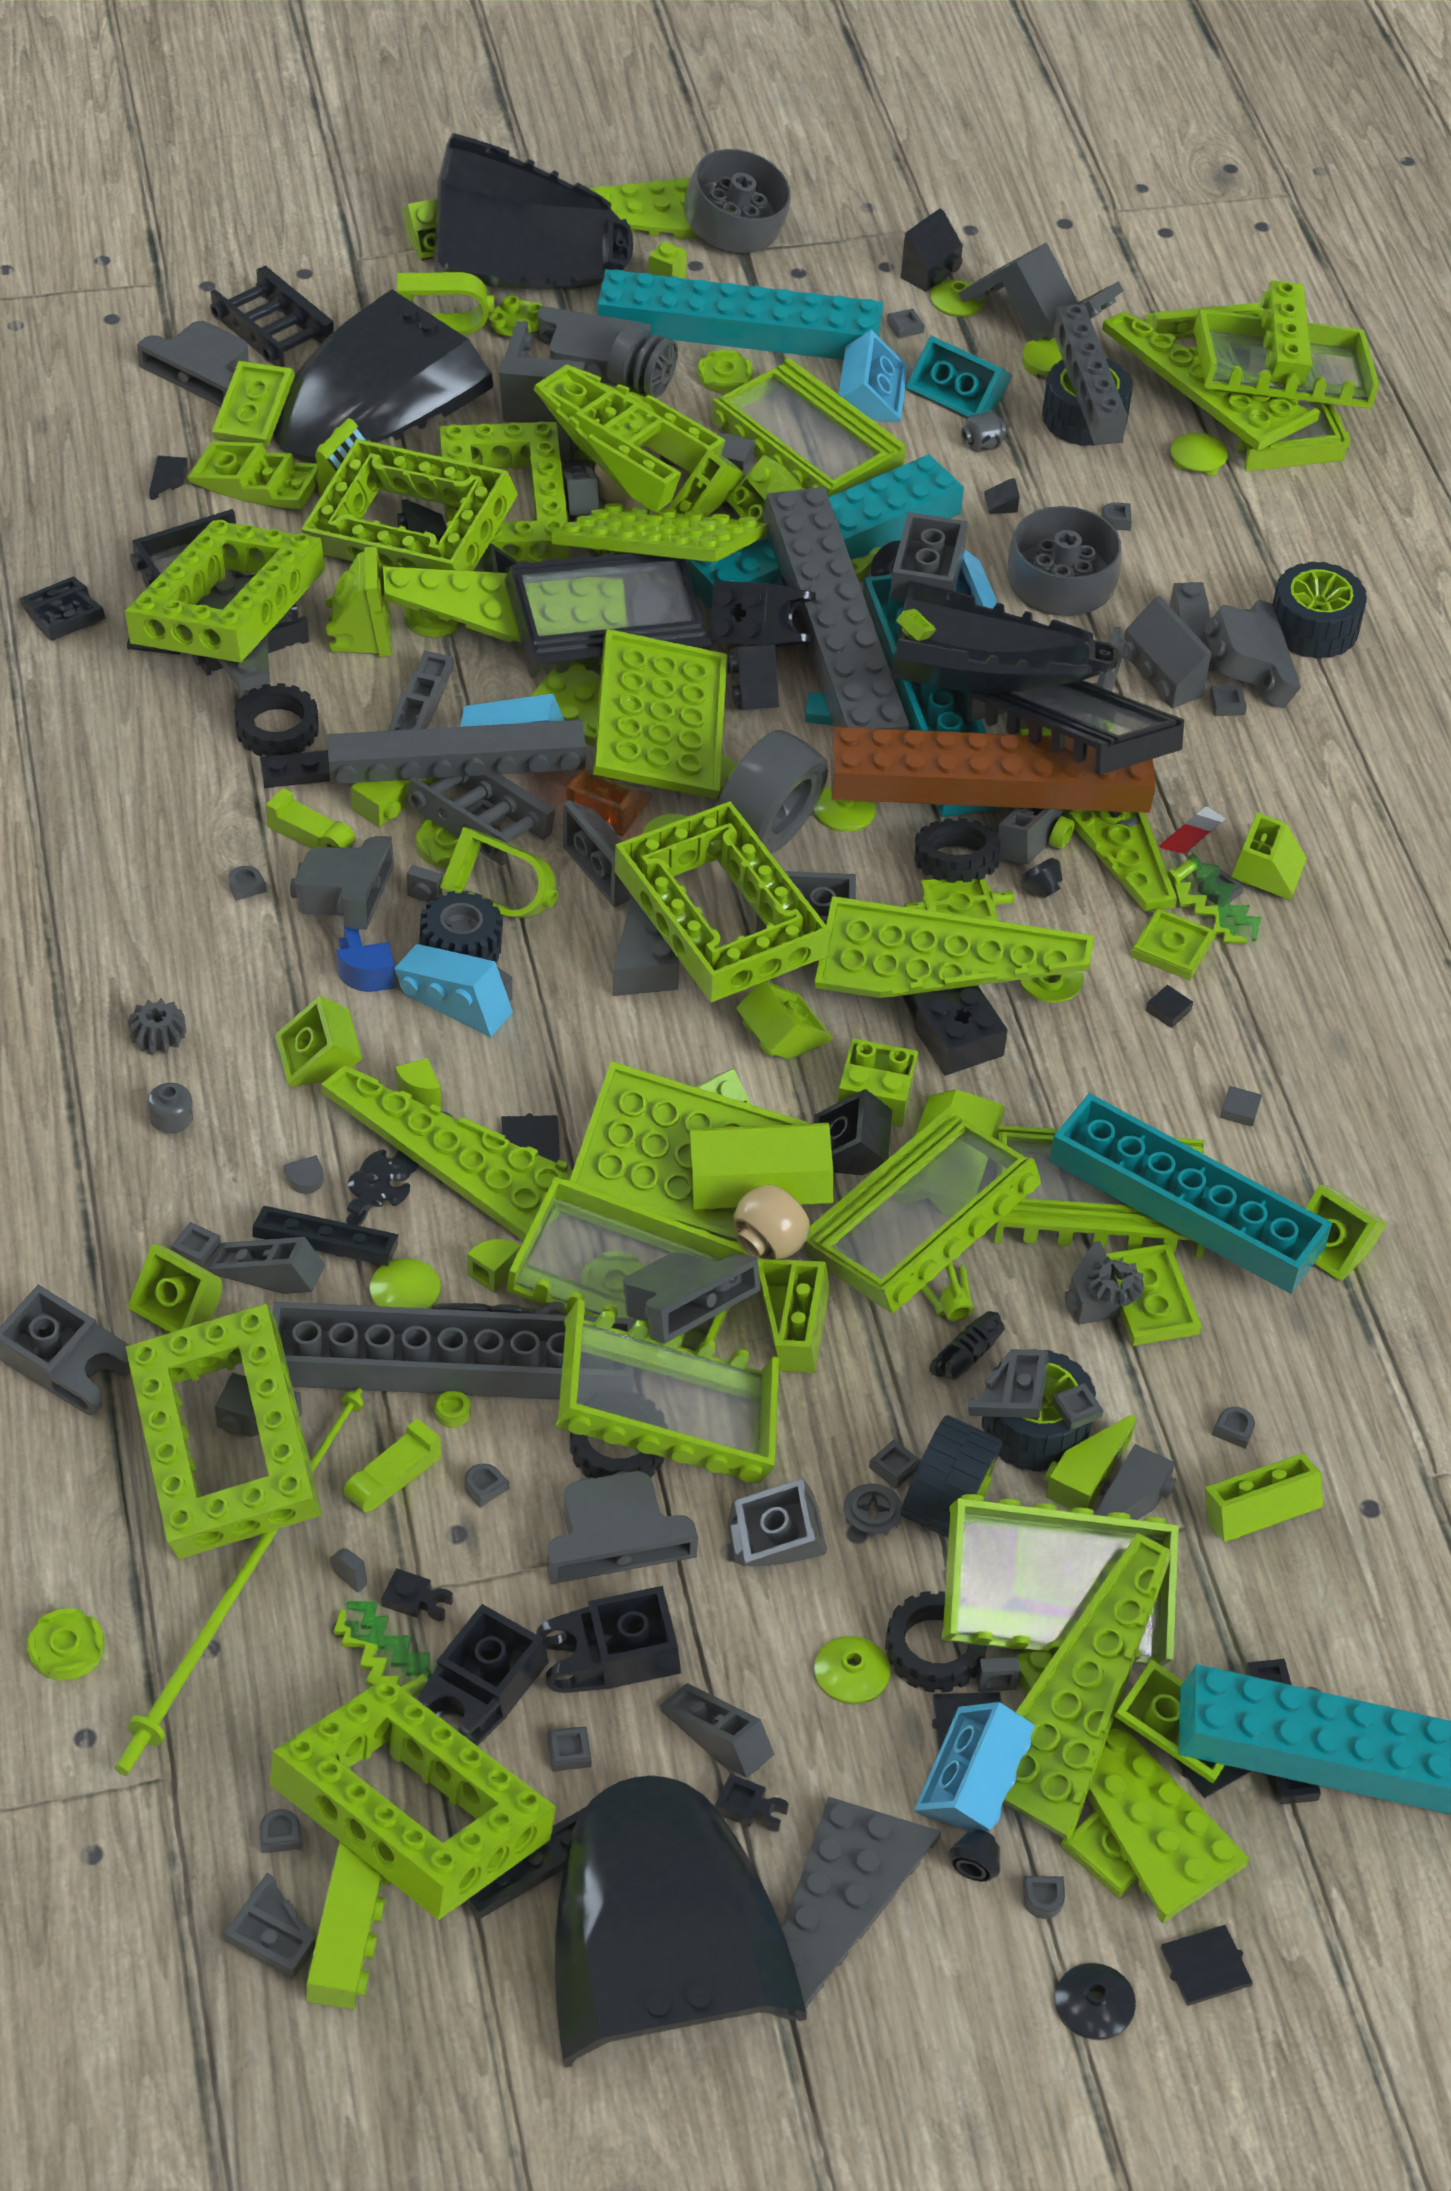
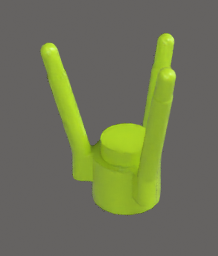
M951 1262L946 1267L951 1285L941 1291L940 1301L927 1284L921 1291L934 1306L937 1316L945 1315L947 1320L955 1322L970 1316L973 1312L974 1304L970 1296L966 1267L964 1265L959 1267L960 1286L953 1263Z

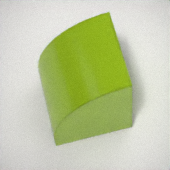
M428 1058L395 1066L397 1092L403 1090L412 1094L413 1100L430 1107L434 1104L441 1107V1086Z
M492 1239L476 1245L467 1253V1275L495 1293L508 1280L509 1270L521 1245L506 1239Z

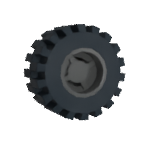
M450 891L446 896L440 894L435 897V901L430 900L426 904V909H423L421 912L419 944L487 959L497 963L499 954H501L503 919L500 916V910L498 907H493V902L490 899H482V895L478 893L472 895L469 894V891H462V893Z

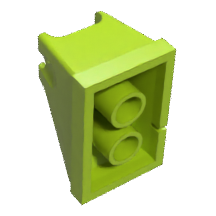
M377 546L364 547V552H360L349 570L340 576L334 594L325 600L326 608H332V614L329 615L330 623L325 627L326 634L336 638L334 641L329 642L332 652L379 654L380 657L392 656L391 612L389 602L382 600V569Z

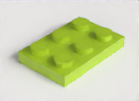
M238 361L212 429L214 438L235 442L263 443L264 446H269L295 377L293 369Z
M1170 1243L1106 1254L1111 1260L1118 1261L1123 1257L1125 1263L1129 1265L1136 1263L1137 1271L1143 1273L1144 1288L1141 1296L1135 1302L1121 1306L1120 1314L1132 1346L1200 1335L1202 1325ZM1116 1277L1118 1285L1121 1288L1122 1280H1119Z

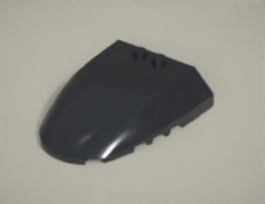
M456 133L451 134L446 145L438 178L434 272L469 273L478 277L485 286L554 289L603 282L606 269L622 271L625 269L633 254V235L627 220H620L611 210V202L578 182L572 185L560 179L557 171L553 170L551 173L535 167V161L531 159L523 162L510 157L509 150Z
M391 289L329 335L305 361L294 377L273 437L276 444L285 453H292L293 458L315 463V454L319 445L324 444L333 434V431L340 427L348 418L355 421L370 442L377 443L391 436L395 440H399L403 431L416 425L419 429H423L426 427L428 419L440 413L443 417H446L494 387L492 373L467 337Z
M910 581L903 611L915 608L937 630L929 639L917 641L907 637L902 632V626L900 625L891 677L976 693L1020 692L1082 681L1111 671L1118 664L1119 651L1110 642L1093 640V633L1053 619L1048 626L1033 621L1032 613L1029 611H1025L1022 617L1005 613L1004 604L996 603L994 608L991 609L976 605L975 596Z
M652 1775L619 1781L594 1797L577 1819L571 1834L563 1869L557 1910L555 1989L564 2068L571 2067L577 2058L608 2042L758 2012L795 2016L799 2021L807 2020V2012L795 1966L770 1898L744 1849L716 1807L702 1793L688 1784L668 1777Z

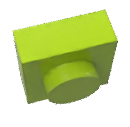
M915 608L903 611L896 619L902 626V632L912 640L921 641L929 639L937 630Z

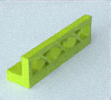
M1260 302L1163 311L1146 314L1145 322L1151 324V327L1154 328L1153 331L1158 334H1170L1176 337V339L1195 338L1192 333L1199 309L1263 317L1264 308H1260Z

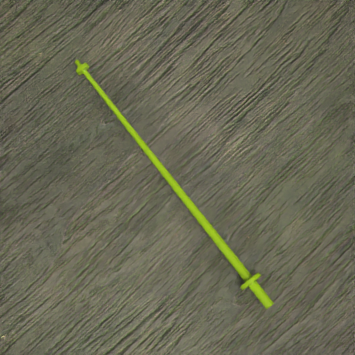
M357 1388L354 1393L346 1392L341 1399L342 1404L345 1406L310 1460L313 1472L351 1411H360L364 1405L360 1397L363 1392L361 1388ZM279 1529L262 1535L146 1717L135 1715L128 1722V1729L134 1737L114 1767L119 1774L127 1776L147 1744L159 1746L165 1739V1732L159 1724Z

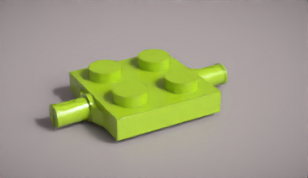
M975 878L972 879V882L963 883L962 880H956V883L947 882L946 879L941 881L936 879L921 880L920 891L923 901L905 903L904 907L999 921L995 909L996 905L1014 904V893L1012 890L994 893L987 885L985 878L981 880Z

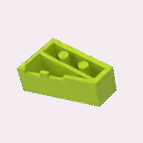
M758 1259L760 1284L776 1355L779 1357L780 1371L816 1373L830 1291L826 1262Z

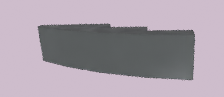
M424 650L417 671L413 670L406 691H402L388 731L428 728L454 667L453 657Z

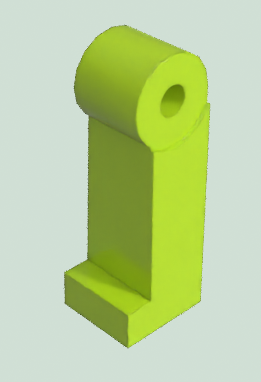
M282 788L266 804L267 827L311 849L318 847L350 848L356 842V836L347 824L341 821L335 822L293 799V792Z
M418 1418L406 1426L407 1433L368 1464L364 1470L355 1473L346 1483L343 1490L344 1496L363 1512L368 1513L376 1509L441 1459V1437Z

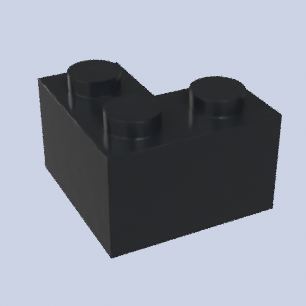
M775 645L729 649L730 655H727L726 672L731 674L732 680H736V685L732 686L733 704H738V710L779 707Z

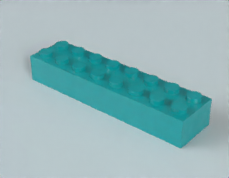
M1088 1093L1053 1137L1049 1162L1290 1294L1293 1293L1326 1247L1332 1223L1091 1093Z
M1198 1664L1194 1666L1180 1686L1179 1755L1451 1814L1450 1720Z

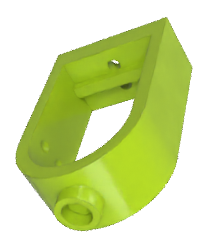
M464 272L397 273V293L413 302V295H467L476 299L479 305L468 312L430 313L462 335L472 334L481 329L488 319L489 312H494V295H488L485 284L472 274Z
M463 827L441 883V889L448 892L455 891V893L469 891V894H475V892L465 889L482 843H486L526 860L534 867L538 876L537 894L526 907L515 910L491 900L493 907L499 908L500 914L517 918H531L555 905L558 898L555 876L551 867L544 859L475 829Z

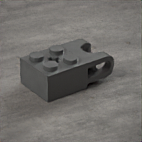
M39 1284L0 1326V1360L88 1415L96 1413L103 1404L99 1387L90 1380V1377L103 1370H110L123 1376L131 1372L125 1347L129 1346V1344L96 1324L95 1319Z

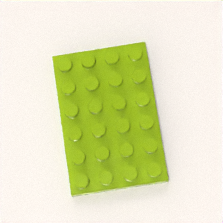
M621 503L605 504V508L592 510L590 515L579 516L577 521L564 523L562 528L553 531L552 544L717 562L767 536L768 523L757 522V518L742 517L739 520H733L726 514L705 517L702 512L690 511L685 514H677L675 509L670 508L661 509L656 513L649 511L644 506H633L630 509L623 508Z
M607 629L603 643L593 775L717 799L720 792L727 654Z
M610 1061L570 1180L591 1190L607 1193L611 1197L626 1203L639 1205L653 1213L674 1218L676 1221L691 1227L704 1229L710 1234L726 1240L738 1242L736 1238L738 1234L733 1226V1216L736 1208H693L689 1129L809 1124V1122Z

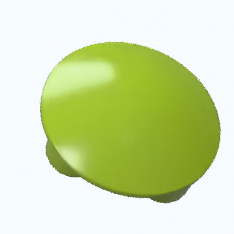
M514 295L506 296L503 298V303L497 306L494 312H491L489 315V324L497 333L512 336L516 321H528V330L531 334L538 330V312L543 305L538 302L533 303L519 300Z
M1205 433L1183 434L1173 441L1170 449L1173 465L1176 469L1202 472L1207 476L1216 475L1219 468L1225 464L1228 458V451L1223 442Z
M411 1258L396 1259L390 1261L388 1266L382 1265L374 1273L370 1282L372 1300L377 1306L432 1309V1306L436 1305L441 1292V1282L437 1272L427 1263Z

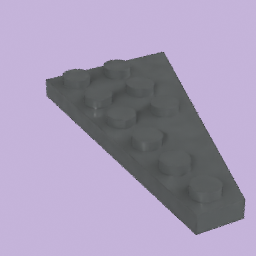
M256 574L233 581L219 582L210 589V594L205 595L196 605H207L210 608L223 610ZM268 634L241 663L218 659L240 691L270 683Z
M828 1797L783 1927V1933L795 1966L805 2008L808 2007L823 1988L824 1982L838 1965L840 1966L846 1959L849 1950L857 1940L864 1936L894 1898L898 1888L906 1878L917 1869L921 1859L928 1850L933 1848L939 1841L941 1831ZM772 2014L794 2022L797 2021L795 2016Z

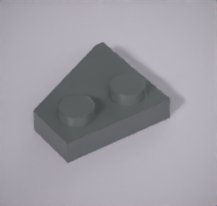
M1011 1349L1001 1361L999 1369L993 1371L985 1381L986 1388L977 1399L971 1398L968 1402L969 1415L1040 1418L1049 1362L1047 1350Z
M269 1873L265 1874L224 1933L225 1942L292 1978L295 1977L315 1947V1938L307 1926L299 1920L297 1911L289 1900L286 1901L276 1886V1880Z

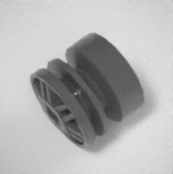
M631 324L625 326L618 334L609 355L607 364L609 380L629 388L634 386L636 391L655 398L661 396L668 387L678 360L677 342L668 338L664 339V337L658 334L651 336L649 331Z

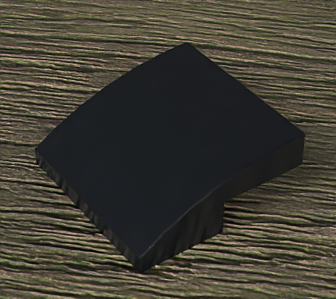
M74 576L19 598L29 617L51 641L106 618L103 607L89 597L87 586Z

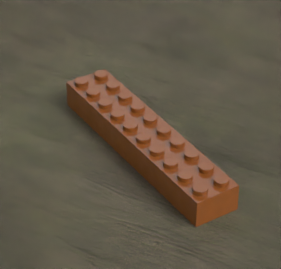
M833 728L831 746L832 800L1150 813L1156 785L1153 759L1099 775L1095 773L1097 748L1087 745L1086 760L1077 763L1073 758L1074 739L1065 737L1064 750L1060 753H1053L1050 747L1051 736H1042L1040 743L1031 744L1028 735Z

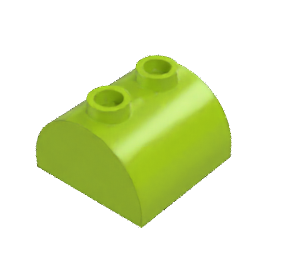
M151 1244L127 1308L170 1333L210 1321L221 1298L222 1280L219 1276L162 1244Z

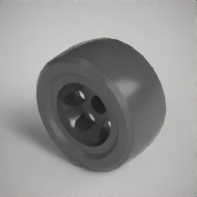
M740 149L717 150L706 155L696 166L686 189L684 214L692 230L703 240L715 247L736 253L761 251L769 247L777 239L784 225L790 207L791 189L782 171L764 157Z
M1055 506L1034 511L1018 524L1010 543L1008 580L1012 590L1029 606L1055 615H1080L1098 609L1105 605L1112 597L1119 580L1122 548L1118 532L1111 523L1089 510L1069 506Z
M783 730L772 731L760 739L740 761L725 785L717 806L731 801L768 851L773 854L784 847L797 834L813 812L827 781V760L800 738Z

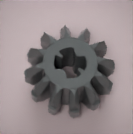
M162 997L157 1003H152L147 999L145 1006L136 1005L134 1013L129 1015L130 1039H132V1043H137L140 1051L149 1049L152 1055H154L157 1050H163L167 1054L169 1046L179 1048L180 1039L185 1038V1015L181 1009H177L174 1001L165 1004Z

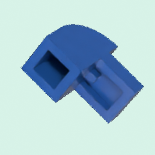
M344 926V937L339 938L340 949L336 950L337 972L340 979L347 986L365 992L396 988L395 964L389 942L362 946L359 930Z

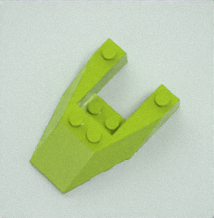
M567 364L537 383L534 391L574 443L630 497L640 502L645 508L656 513L672 502L681 472L638 446L644 444L687 470L689 474H692L708 449L721 455L726 442L722 437L653 396L647 395L645 399L629 393V387L618 384L614 388L601 383V377Z

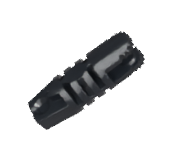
M987 1311L970 1323L932 1360L929 1372L937 1377L947 1375V1378L957 1380L960 1375H963L993 1346L1005 1330L999 1313Z

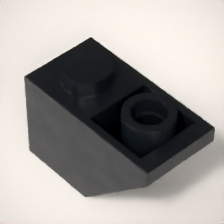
M408 499L401 500L402 512L397 513L398 527L403 526L406 530L423 534L425 531L430 532L436 536L439 542L447 530L443 515Z

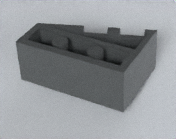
M631 895L613 970V996L678 990L679 959Z

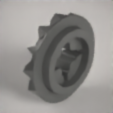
M1108 1256L1104 1262L1095 1261L1093 1268L1088 1272L1087 1286L1090 1293L1098 1301L1110 1306H1126L1135 1302L1141 1296L1144 1288L1143 1273L1137 1271L1136 1263L1129 1265L1125 1263L1123 1257L1115 1261L1111 1260ZM1111 1274L1116 1275L1117 1279L1122 1280L1121 1288H1119L1114 1280H1110Z
M873 1483L860 1485L850 1491L845 1498L843 1511L846 1524L854 1526L856 1533L863 1531L868 1533L871 1538L878 1533H883L886 1536L892 1528H898L902 1517L900 1513L902 1503L898 1495L886 1486ZM872 1501L875 1502L878 1512L874 1519L869 1517L868 1512Z

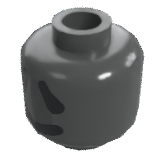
M986 412L969 416L965 427L961 430V436L964 444H969L973 451L984 452L998 449L1001 446L1002 441L1006 438V427L1002 418H998L993 412Z
M164 1083L152 1089L148 1095L149 1119L152 1126L158 1131L164 1133L180 1132L186 1129L192 1122L194 1114L193 1101L190 1091L185 1086L178 1083Z

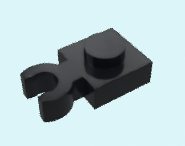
M396 1568L381 1598L382 1607L417 1618L422 1609L427 1611L432 1619L444 1621L446 1618L445 1609L436 1606V1604L443 1602L452 1605L453 1593L444 1588L431 1590L430 1579Z
M730 1773L715 1803V1807L721 1816L751 1827L754 1818L761 1820L766 1829L779 1832L781 1820L772 1817L770 1813L780 1812L787 1815L789 1803L778 1797L766 1799V1787Z

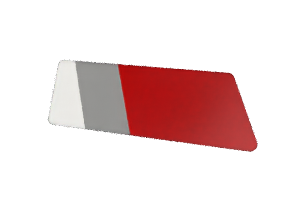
M1204 807L1159 845V848L1185 854L1220 825L1225 818L1209 807Z

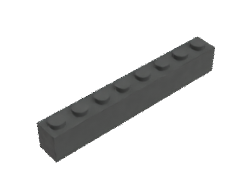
M582 720L327 734L330 784L409 780L413 776L417 779L586 769V745Z

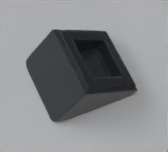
M1015 478L1008 479L984 491L989 514L1018 512L1020 495Z

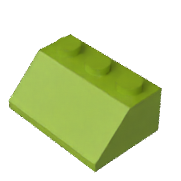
M1151 1659L1114 1716L1208 1781L1214 1783L1225 1765L1179 1755L1180 1686L1184 1681Z

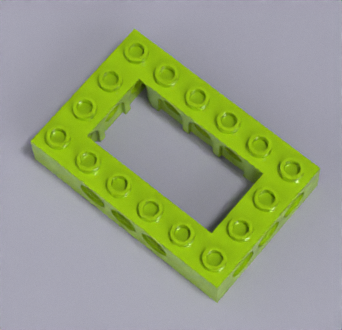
M556 422L439 426L440 457L492 468H512V470H516L517 467H530L534 519L536 521L502 522L490 543L518 562L528 561L529 563H536L552 558L558 560L570 559V546L552 544V532L562 528L564 523H568ZM444 504L446 525L448 521L453 520L460 507Z
M356 439L301 528V531L308 536L321 538L323 555L354 562L360 552H364V547L377 546L381 568L385 566L474 571L518 493L506 470ZM379 490L460 507L453 520L448 521L446 525L447 530L439 542L436 536L430 532L425 531L423 534L406 530L403 526L396 528L383 525L377 520H374V522L361 520Z
M213 520L125 610L130 643L241 663L325 571L321 538L308 536L305 533L293 534L281 532L279 529H263L249 524L238 525L227 523L224 520ZM225 569L241 571L243 574H256L223 610L210 608L207 605H196L205 595L210 594V589L219 580L225 578Z
M731 801L615 844V873L711 1003L827 957L829 928ZM715 860L721 865L766 925V929L746 937L743 935L739 936L736 941L721 947L718 931L716 929L712 930L703 918L700 907L696 908L686 895L685 887L683 885L679 886L673 876Z
M267 1303L125 1346L167 1543L178 1559L323 1515L278 1324ZM243 1363L269 1476L203 1496L197 1486L194 1470H197V1465L190 1454L187 1438L190 1437V1433L182 1419L180 1406L183 1405L182 1398L174 1384L192 1379V1381L200 1380L199 1376L227 1368L229 1371L235 1369V1365Z
M388 1677L273 1750L269 1785L437 1920H440L551 1839L555 1805ZM390 1741L389 1753L397 1762H404L421 1776V1780L425 1784L431 1783L449 1797V1802L452 1805L458 1804L476 1820L442 1843L348 1768L362 1759L368 1760L371 1758L372 1752Z

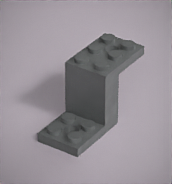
M1044 243L987 274L958 294L963 303L973 297L977 302L991 294L990 291L996 292L1005 287L1033 340L1037 341L1045 337L1048 341L1054 338L1057 307L1085 305L1091 319L1101 313V310L1116 303L1117 301L1114 297L1124 290L1119 281L1078 302L1048 244Z
M516 321L499 372L503 420L533 423L556 422L561 462L571 463L574 452H579L580 448L534 391V387L566 364L585 371V362L530 357V351L533 348V334L529 333L528 321Z

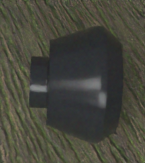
M1053 857L1021 875V884L1035 896L1041 893L1046 898L1061 889L1058 884L1063 880L1060 861Z
M983 1830L968 1832L949 1850V1859L952 1867L968 1879L987 1882L997 1877L1000 1873V1846L997 1844L995 1837L989 1832Z

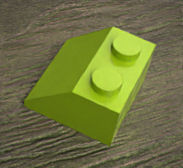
M767 981L757 984L736 1007L744 1018L742 1020L743 1025L751 1033L757 1035L760 1039L759 1046L772 1057L777 1055L786 1059H792L825 1045L833 1039V1036L799 993Z
M321 995L275 1034L287 1083L292 1087L323 1082L344 1065L353 1068L363 1059L349 1009Z
M1319 1185L1305 1209L1332 1223L1326 1247L1314 1264L1340 1281H1343L1370 1253L1388 1224L1387 1221L1332 1186Z

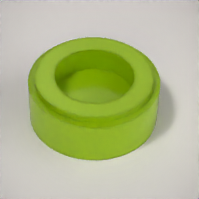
M1061 816L1053 828L1049 844L1057 849H1064L1073 834L1074 821Z
M446 1391L440 1394L434 1404L435 1418L445 1427L455 1428L464 1425L471 1416L469 1398L460 1391Z

